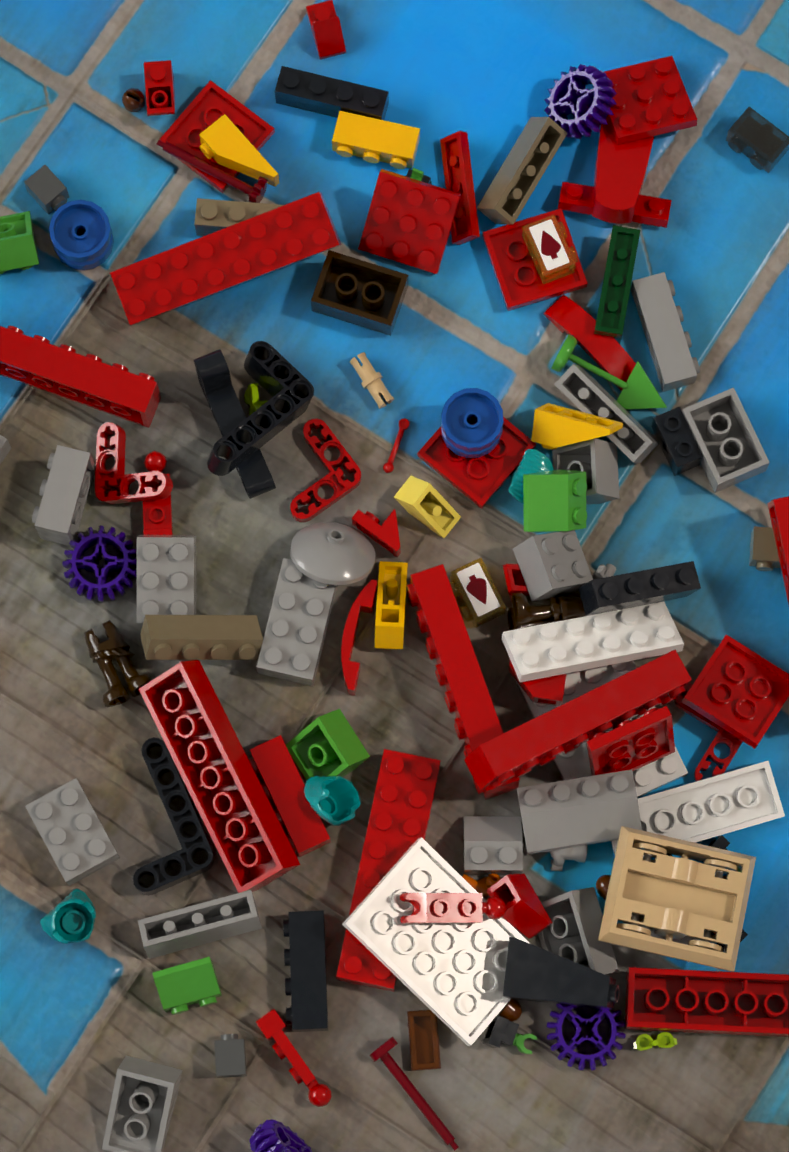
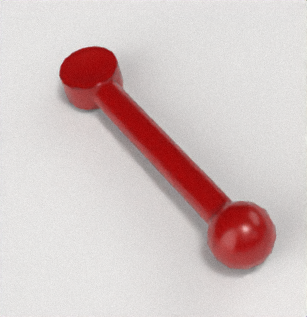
M403 418L399 421V432L388 462L383 465V470L386 473H391L394 470L393 462L404 431L410 426L408 419Z

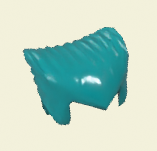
M537 449L525 451L519 466L511 475V483L508 489L509 493L517 501L523 504V474L554 470L549 458Z
M341 776L310 777L305 783L304 793L306 800L310 803L313 810L326 822L339 826L355 817V811L361 805V800L357 789L351 781Z
M78 888L73 889L56 907L41 918V927L52 939L63 944L85 941L90 938L96 918L95 907L84 891Z

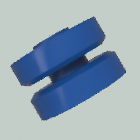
M86 200L69 201L59 207L52 216L49 226L50 238L54 251L62 263L73 269L88 270L96 268L106 261L112 252L114 239L109 218L101 207Z
M466 388L454 393L445 402L441 413V435L446 446L456 455L465 458H480L490 453L498 445L503 431V410L498 400L489 392L478 388Z

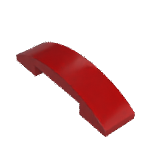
M562 295L544 312V315L562 333L566 332L568 335L575 337L577 344L604 371L627 382L636 365L634 360L613 337L594 334L596 320L573 300Z
M373 579L362 589L354 601L343 630L341 645L342 671L349 695L355 696L360 663L350 660L360 613L372 614L378 588V580Z

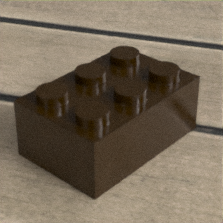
M329 250L311 299L312 311L391 336L408 288L409 275Z

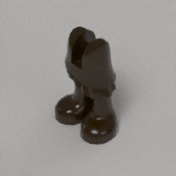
M513 592L512 607L508 609L507 613L509 631L584 617L586 615L581 597H558V599L549 597L550 605L531 606L528 604L523 593Z
M109 620L102 623L109 640L99 644L100 641L92 629L85 632V640L90 658H92L93 663L98 664L107 683L108 691L103 695L105 707L120 705L130 699L115 671L112 661H117L133 697L141 695L139 688L153 680L148 674L139 675L130 660L135 654L129 651L130 646L124 641L116 626Z

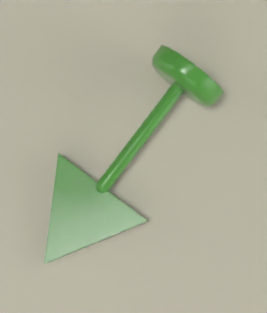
M568 335L551 369L561 372L570 360L623 388L617 402L624 409L667 408L639 361H637L627 382L573 355L577 340L571 335Z

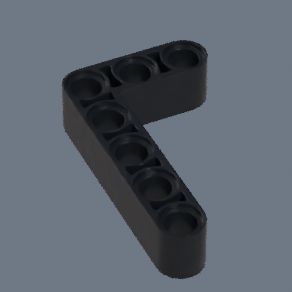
M256 341L251 345L244 361V368L272 398L214 444L207 461L208 469L214 475L225 476L301 416L307 410L314 395L313 385L267 342Z
M219 349L194 359V365L200 386L223 437L245 420L246 416L232 386L226 360ZM260 449L236 467L249 499L276 488Z
M155 737L149 738L144 742L141 749L142 756L182 849L136 870L133 875V883L141 894L147 896L156 894L204 873L214 864V854L169 750L163 740ZM159 746L163 749V754L158 759H151L148 757L150 748ZM171 772L174 774L173 782L169 785L160 784L159 777L161 774ZM176 798H182L186 801L184 809L178 812L171 810V802ZM188 824L197 827V833L191 838H185L181 834L183 827ZM202 850L207 852L209 856L204 864L199 865L193 862V855L197 851ZM172 862H177L182 866L181 872L177 876H169L166 873L167 866ZM144 874H152L155 877L154 884L149 888H143L139 884L140 878Z

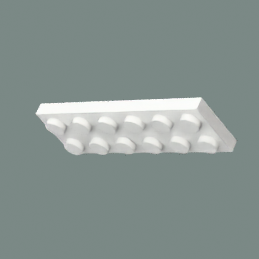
M664 601L504 631L502 634L503 644L519 682L665 655L673 650L680 652L683 651L684 646L683 640Z
M769 761L638 798L642 831L694 843L785 816ZM618 840L611 841L614 854L616 853Z

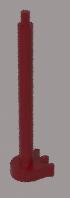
M157 141L156 145L162 147L163 151L247 194L249 202L260 203L267 188V179L260 176L257 184L255 183L253 187L169 142Z
M391 1037L369 1056L374 1062L379 1058L382 1060L447 1145L450 1144L455 1151L459 1146L455 1143L454 1136L388 1053L389 1050L398 1044L394 1037Z

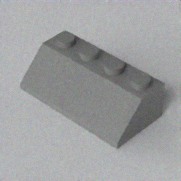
M632 769L517 788L527 855L618 840L621 826L642 830Z

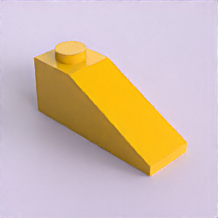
M225 114L199 134L201 142L199 147L208 159L213 157L218 164L257 180L261 176L268 180L267 184L276 187L279 184V174Z
M547 403L535 409L531 441L541 444V447L545 449H557L558 447L610 435L622 429L623 423Z
M379 561L375 648L403 649L408 563Z

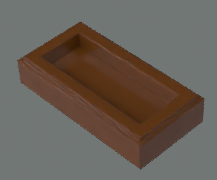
M431 1010L407 1011L411 1070L441 1069L437 1016Z

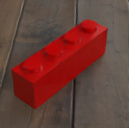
M279 735L250 749L252 758H249L255 774L260 773L264 782L261 786L268 800L272 799L276 807L274 812L281 826H285L289 834L287 838L293 850L297 851L299 857L331 843L320 816L306 800L304 782L282 736Z

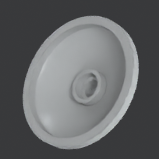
M319 522L302 528L293 537L290 547L291 559L304 575L315 581L330 585L356 583L370 574L375 563V550L367 537L355 528L337 522Z

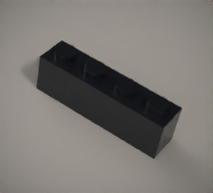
M282 66L275 88V99L277 104L338 118L339 111L384 120L389 104V91Z
M694 561L594 579L580 587L579 592L585 615L588 616L687 597L701 589Z
M324 910L289 912V919L283 920L284 937H289L290 949H284L285 966H290L291 978H285L286 996H291V1007H286V1024L292 1025L293 1032L328 1031Z

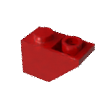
M171 60L144 62L147 116L175 114L174 74Z
M510 660L508 671L533 703L554 706L562 705L566 674L519 682Z
M524 873L508 874L486 890L489 897L496 896L505 902L506 911L502 917L528 939L533 938L552 924L550 917Z

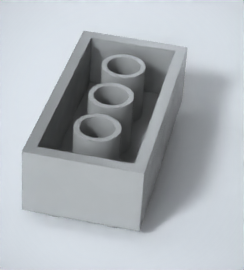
M283 558L256 667L258 674L314 686L338 585L315 581L304 575L291 559Z

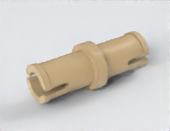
M365 352L358 354L357 356L363 366L360 365L355 357L350 360V364L363 381L361 383L362 387L368 389L378 408L381 409L387 406L381 395L389 404L394 400V397L391 396L382 382L383 376L380 372L375 371Z

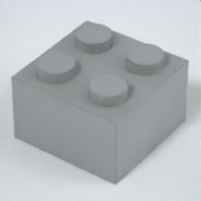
M575 530L534 535L513 548L532 601L574 594L579 591L580 587L593 580Z

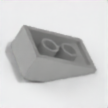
M126 1056L117 1069L102 1149L111 1152H163L183 1070Z

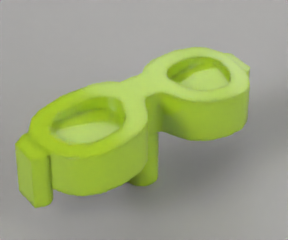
M258 383L248 385L244 399L246 404H250V416L265 404L267 400L259 401Z
M669 1032L659 1033L656 1040H653L648 1034H641L633 1043V1049L641 1051L650 1049L653 1046L671 1048L677 1045V1039L673 1038Z

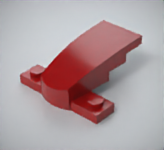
M606 117L608 125L601 124L594 187L562 182L558 209L562 208V210L589 214L609 223L626 224L636 222L667 228L671 200L640 195L647 172L654 136L617 145Z

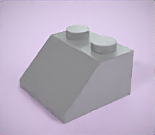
M595 438L552 450L554 470L586 472V504H600L620 499L617 446L614 443Z
M464 816V874H522L523 838L521 817Z

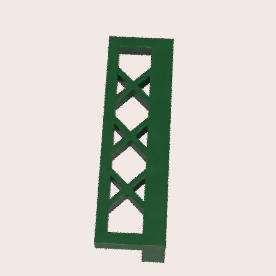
M613 225L594 334L611 336L620 344L640 230Z

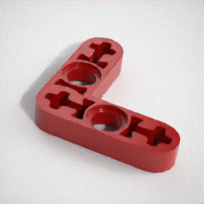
M318 418L311 419L305 423L303 435L307 444L329 473L292 500L290 504L291 514L299 522L312 520L357 488L361 482V471L358 465L327 424ZM312 427L315 429L322 428L321 437L325 443L320 449L317 448V446L321 445L317 436H309L311 434L310 428ZM330 447L337 448L340 451V457L335 461H329L324 456L325 451ZM344 460H347L344 463V468L347 472H355L353 482H350L348 479L342 480L344 473L339 466ZM324 485L331 486L334 490L333 496L330 499L320 498L318 495L320 487ZM313 494L315 501L320 506L316 507L314 502L311 505H309L308 514H304L303 512L297 513L298 504L302 503L303 505H307L309 502H311V497L309 495Z
M113 422L101 425L97 432L95 495L97 498L108 504L158 500L169 496L173 489V481L168 475L160 471L125 474V431ZM115 432V436H112L110 440H108V436L112 435V433ZM114 456L115 465L112 469L107 470L105 463L109 457ZM133 481H138V491L130 495V484ZM162 481V485L158 486L157 489L148 487V484L157 485ZM111 486L120 489V492L115 490L109 491L108 495L106 494V490H109Z
M686 684L684 686L686 690L684 693H686L693 684ZM682 695L676 696L674 702L678 708L718 732L695 769V782L700 781L703 777L700 770L706 771L711 764L710 761H706L707 757L714 763L723 765L722 769L716 765L712 776L723 774L743 741L682 703ZM719 743L726 744L730 749V754L725 759H720L714 754V747Z

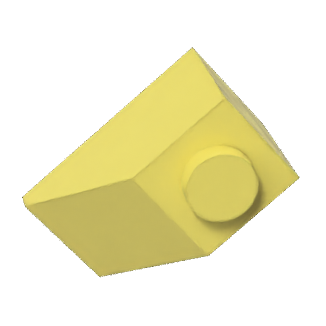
M410 476L394 496L410 515L442 538L448 535L461 518L430 483L414 476Z

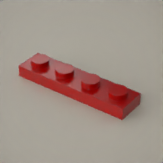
M458 131L440 139L446 189L461 194L451 228L452 244L462 245L480 237L468 134L467 132Z

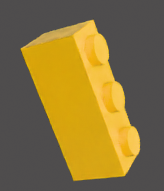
M339 111L332 138V151L343 157H352V155L362 157L370 163H379V161L389 163L397 169L413 168L420 140V128Z

